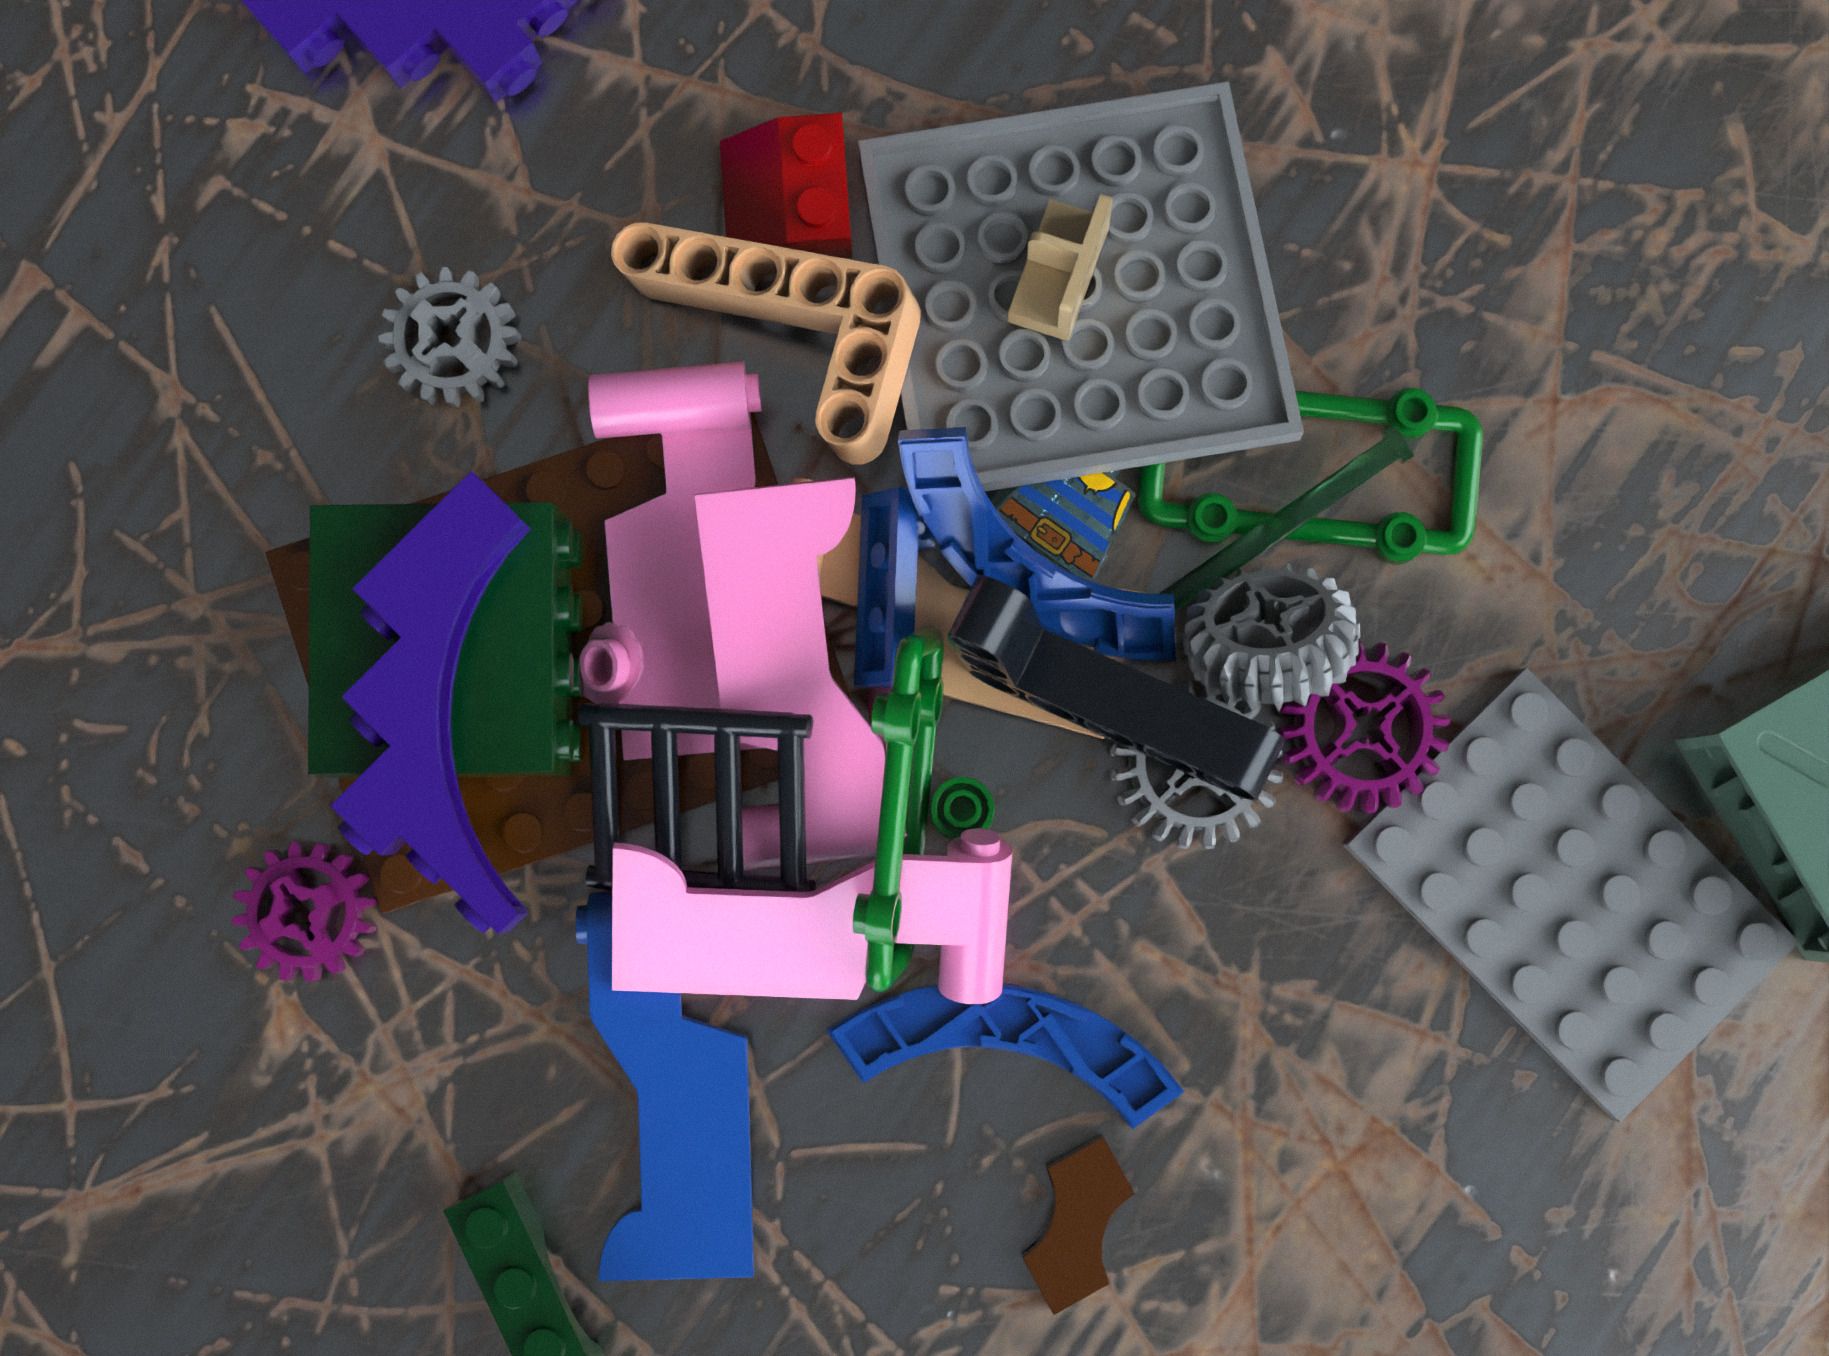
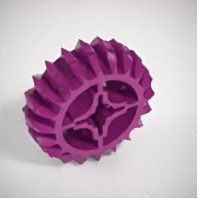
M1358 640L1359 653L1356 656V665L1350 667L1347 676H1367L1384 683L1391 690L1384 696L1376 698L1372 703H1368L1359 699L1352 691L1345 692L1339 684L1333 683L1329 696H1323V698L1328 702L1325 708L1333 718L1334 729L1331 737L1322 745L1323 748L1321 750L1318 747L1314 734V716L1322 696L1310 694L1306 707L1299 703L1284 702L1280 711L1277 709L1276 711L1282 716L1294 718V726L1280 727L1275 732L1284 739L1294 738L1297 749L1284 752V755L1280 757L1283 764L1293 763L1302 759L1306 765L1297 772L1293 779L1298 786H1302L1311 782L1315 777L1320 779L1314 790V800L1325 802L1334 790L1337 789V810L1343 812L1350 811L1358 794L1363 813H1375L1379 805V793L1386 805L1390 808H1396L1402 805L1399 785L1402 788H1406L1412 795H1418L1424 790L1421 780L1414 772L1415 770L1422 771L1430 776L1437 775L1440 767L1426 754L1428 751L1445 752L1448 750L1449 742L1443 738L1433 737L1432 733L1433 728L1450 725L1451 719L1449 715L1445 714L1432 716L1430 705L1441 702L1445 697L1442 690H1435L1426 694L1421 690L1420 686L1431 677V672L1427 668L1420 669L1411 676H1408L1405 672L1411 664L1412 656L1407 652L1399 653L1392 660L1391 664L1388 665V645L1382 642L1373 646L1367 660L1365 648L1362 642ZM1402 705H1404L1409 720V739L1405 752L1401 757L1398 754V750L1401 747L1392 736L1391 725L1395 716L1403 709ZM1355 710L1356 717L1381 711L1372 719L1373 723L1367 729L1372 737L1370 740L1371 744H1369L1368 737L1344 743L1352 736L1351 731L1357 726L1356 720L1352 716L1354 714L1352 711ZM1354 751L1365 754L1373 763L1380 762L1387 773L1373 780H1361L1341 773L1333 765L1341 758L1349 756Z

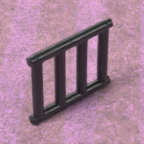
M582 703L578 710L579 724L581 727H589L594 865H589L587 868L586 885L588 888L604 889L606 891H612L613 845L614 842L620 843L615 730L651 732L655 852L667 857L680 868L685 876L687 887L791 892L816 890L815 880L807 879L804 738L809 739L812 735L814 724L812 715L776 711L615 703ZM677 733L714 735L718 872L682 870ZM740 736L777 738L780 876L744 874Z

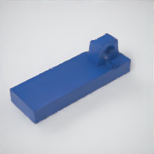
M896 487L862 495L854 686L874 689L892 687L894 660L898 643L903 637L915 631L918 551L934 549L935 537L928 528L923 516L919 515L909 488Z

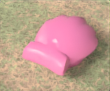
M607 622L603 626H597L590 635L588 644H586L581 652L582 695L596 704H626L625 697L634 689L643 674V650L641 644L637 642L631 627L625 625L617 626L612 622Z

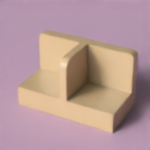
M1100 194L1094 212L1049 199L1039 229L1031 234L1028 242L1027 262L1008 311L1009 323L1069 341L1109 230L1113 197Z

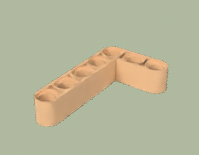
M647 222L628 225L616 235L611 249L613 263L638 292L645 297L838 334L816 410L815 424L818 433L841 460L852 465L866 464L876 459L882 453L889 437L921 317L918 301L905 279L897 270L878 264ZM658 253L655 261L649 267L639 269L642 261L647 256ZM717 264L714 272L709 277L697 280L699 272L705 266ZM777 274L769 288L763 291H755L757 283L763 277ZM829 285H837V289L831 298L821 303H813L816 294L822 288ZM889 296L899 297L895 307L889 312L873 314L876 305L882 299ZM872 356L882 357L879 367L873 373L866 376L856 375L859 365L865 359ZM854 417H864V424L856 435L849 438H839L843 424Z

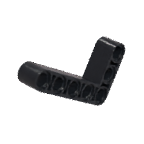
M977 575L947 635L948 640L966 670L983 683L1247 800H1258L1285 742V739L1280 734L1261 723L1043 629L1035 608L1026 595L1010 585L988 576Z

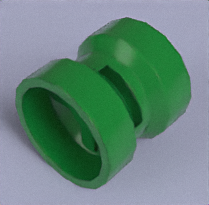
M962 776L949 779L939 786L932 797L929 810L931 821L937 831L952 840L960 837L961 833L968 829H988L993 822L995 806L993 796L985 785L976 779Z

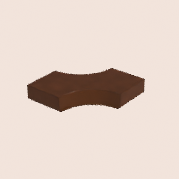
M1102 1134L1046 1165L1054 1193L1051 1217L1042 1235L1021 1253L1053 1315L1110 1284L1102 1257L1104 1234L1115 1211L1122 1203L1135 1194Z

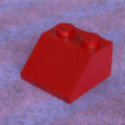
M842 113L777 117L719 141L726 237L839 258H853Z

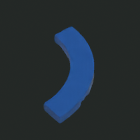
M966 427L899 431L898 445L901 462L913 503L919 515L923 516L928 528L940 544V551L971 587L977 575L988 576L1010 585L1031 600L1043 629L1074 643L1093 647L1095 652L1102 655L1143 661H1177L1174 594H1148L1099 585L1056 566L1034 551L1013 532L987 497L972 461Z
M1003 984L1001 995L997 999L983 1004H965L950 1000L940 993L938 985L915 988L885 997L863 1007L826 1030L863 1083L882 1071L911 1058L956 1047H982L1009 1050L1035 1056L1065 1069L1099 1092L1121 1114L1132 1129L1185 1092L1168 1070L1146 1048L1108 1019L1062 997L1019 985Z

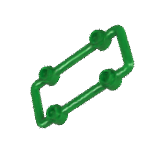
M1404 388L1395 393L1389 400L1295 390L1301 416L1383 424L1389 435L1405 442L1421 438L1430 429L1456 432L1458 439L1451 520L1448 531L1425 529L1418 518L1406 512L1392 513L1376 524L1239 510L1235 508L1232 501L1226 496L1215 492L1205 493L1197 497L1191 504L1164 502L1162 495L1166 462L1140 466L1137 499L1142 515L1152 524L1158 526L1186 529L1188 535L1199 544L1206 546L1217 545L1225 541L1231 534L1346 545L1373 548L1374 553L1382 561L1392 565H1401L1411 561L1420 553L1443 556L1456 555L1465 550L1472 542L1476 527L1483 431L1478 418L1469 410L1460 407L1436 405L1428 393L1418 388Z
M931 625L924 626L906 635L898 643L894 660L892 689L889 695L879 693L876 695L872 710V733L884 735V741L887 743L873 889L870 894L859 893L856 898L853 913V933L865 935V940L868 942L865 980L868 987L876 992H883L892 986L910 963L915 944L895 942L902 914V894L899 892L903 854L924 855L935 735L943 703L944 683L941 673L944 639L941 631Z

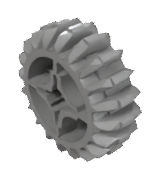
M1263 563L1260 571L1248 573L1238 568L1234 579L1215 578L1213 590L1205 589L1198 591L1197 603L1187 607L1185 633L1182 635L1184 654L1188 656V665L1193 673L1194 680L1201 681L1204 684L1207 695L1222 694L1227 706L1245 700L1251 711H1254L1261 704H1274L1276 709L1280 711L1283 703L1295 701L1306 707L1310 694L1329 696L1333 683L1346 682L1347 672L1350 667L1356 665V656L1359 653L1360 621L1356 617V609L1350 601L1349 592L1338 590L1334 578L1318 579L1314 568L1307 569L1301 573L1294 572L1290 563L1286 564L1281 570H1268Z
M1189 677L1178 680V688L1195 695L1193 683ZM1204 684L1201 686L1199 697L1249 719L1255 717L1262 708L1259 705L1254 711H1251L1247 704L1241 711H1238L1234 708L1236 703L1227 706L1224 697L1218 700L1216 695H1207ZM1271 721L1263 724L1276 731L1274 722ZM1119 743L1111 745L1110 753L1112 755L1129 758V767H1120L1110 771L1111 780L1121 781L1130 778L1134 788L1117 796L1119 804H1130L1139 798L1144 806L1134 814L1131 819L1136 826H1141L1153 815L1159 820L1152 833V838L1157 841H1163L1168 836L1172 826L1178 828L1175 839L1177 848L1188 849L1192 842L1193 831L1198 830L1202 848L1214 849L1216 845L1215 828L1217 827L1220 828L1223 837L1228 842H1236L1240 839V833L1234 820L1238 817L1246 826L1256 828L1260 825L1261 820L1258 814L1250 807L1252 802L1266 808L1273 807L1276 799L1270 793L1263 790L1257 801H1251L1193 776L1182 779L1175 786V782L1184 772L1171 766L1165 779L1160 782L1161 785L1154 791L1147 776L1146 755ZM1283 748L1281 749L1277 758L1282 757L1284 755ZM1271 770L1266 783H1281L1283 781V773ZM1190 787H1197L1205 791L1211 798L1216 797L1225 808L1210 816L1191 817L1178 813L1167 805Z

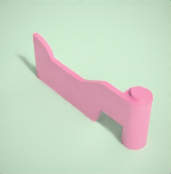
M744 361L590 374L588 378L589 407L592 428L596 439L660 433L663 443L667 493L605 520L612 621L617 626L625 625L633 629L636 640L641 644L644 654L643 674L634 689L625 697L626 704L721 709L694 495L697 493L755 487L756 473L750 413L762 412L759 374H747ZM621 730L623 759L625 761L652 758L651 732ZM677 733L678 756L714 753V735ZM740 743L741 750L763 748L759 746Z
M855 477L697 493L694 495L721 709L792 712L794 714H810L813 717L812 735L809 739L804 738L807 865L876 857L885 764L884 746L879 736L872 733L871 726L830 673L817 556L834 549L848 530L855 505ZM740 736V743L778 751L777 738ZM779 803L742 807L744 872L780 868Z
M974 828L965 830L961 833L960 837L952 839L947 844L946 856L903 854L899 889V892L902 894V914L895 943L941 945L938 989L946 998L965 1004L991 1002L1001 995L1003 986L1013 850L1007 842L1000 839L999 834L988 829ZM614 842L612 990L857 1000L866 982L865 965L868 942L865 940V935L853 933V913L858 894H870L873 889L875 861L809 892L687 887L685 876L680 868L667 857L641 846Z

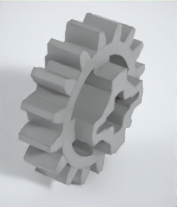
M441 267L439 282L434 284L421 272L416 275V283L419 290L414 294L400 287L395 291L398 299L403 303L399 311L384 309L382 316L394 326L393 331L378 335V341L385 348L395 350V353L389 355L383 361L385 366L392 373L405 371L401 375L398 384L408 393L422 385L420 398L426 404L432 406L437 401L440 393H443L446 403L452 409L459 408L461 393L468 392L478 403L483 402L484 393L481 386L488 381L493 386L501 389L505 383L497 373L500 365L516 367L518 362L514 355L506 350V345L520 342L521 334L516 328L504 326V324L510 322L516 316L514 310L509 303L496 305L501 292L493 283L484 286L479 291L480 279L470 270L465 273L460 283L456 282L454 274L448 267ZM458 299L452 306H432L440 301ZM488 320L491 335L490 344L485 354L481 351V334L488 327L485 323ZM417 323L419 342L411 350V332L414 324ZM447 329L461 338L460 342L454 347L445 342L443 343L439 338ZM467 369L469 371L456 377H442L447 370Z

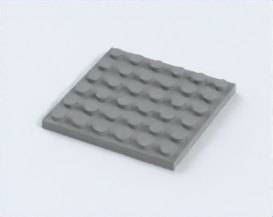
M1229 81L858 140L859 156L878 265L887 266L899 272L914 294L921 310L919 328L900 393L906 430L966 427L969 451L976 474L985 492L1301 440L1304 429ZM1100 194L1113 197L1109 230L1069 341L1009 323L1008 311L1027 262L1028 242L1031 234L1039 229L1049 199L1094 212ZM889 296L884 298L886 312L895 307L899 297Z

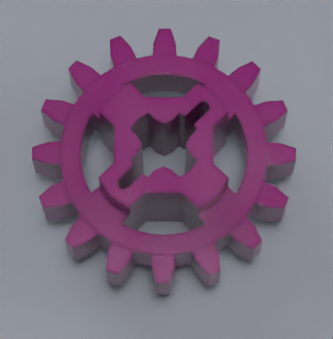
M291 842L289 844L288 859L279 850H268L265 852V861L269 868L265 870L259 867H248L244 873L254 883L252 889L234 891L233 898L247 904L246 913L231 918L232 925L248 926L250 935L240 942V949L259 948L262 951L256 963V967L260 970L269 969L277 962L280 963L279 979L284 981L294 979L300 967L306 982L321 980L322 964L332 974L341 973L346 970L341 954L345 953L353 957L362 956L366 950L356 937L358 933L375 932L377 926L371 921L363 919L365 909L378 905L377 898L362 897L360 888L365 886L370 880L369 874L350 875L348 870L352 866L354 857L350 854H341L331 861V845L326 843H317L310 856L304 842ZM311 868L329 876L332 881L320 886L311 884L306 874H301L299 869ZM272 891L274 899L270 914L266 917V903ZM312 900L316 909L308 915L310 922L299 923L296 920L295 914L302 909L301 901ZM345 905V920L339 933L335 925L340 908ZM287 938L300 940L304 949L310 950L312 955L294 953L284 948L278 942Z

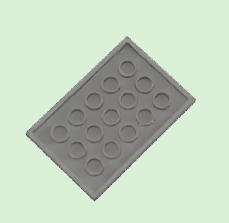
M1523 668L1448 740L1449 746L1447 751L1436 752L1431 757L1440 767L1437 775L1430 776L1422 771L1416 772L1424 787L1420 794L1412 795L1406 788L1401 787L1402 805L1390 808L1384 804L1343 846L1612 1120L1621 1122L1754 989L1799 941L1528 668Z

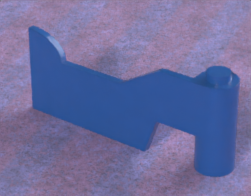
M590 892L588 904L577 906L575 922L577 943L587 944L590 1017L637 1091L641 1176V1207L631 1209L623 1214L610 1230L601 1254L599 1281L754 1277L748 1037L683 1016L681 993L612 990V892Z

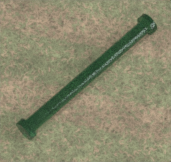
M1391 425L1381 432V441L1158 594H1174V612H1177L1196 599L1198 591L1212 588L1215 578L1228 577L1238 568L1250 562L1398 460L1401 464H1404L1414 457L1407 441Z

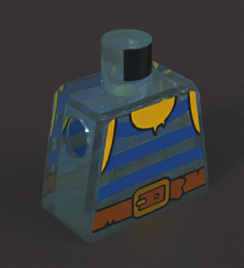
M1116 470L1018 486L996 507V510L1013 532L1038 554L1056 566L1078 577L1094 582L1136 494L1116 479L1122 471Z

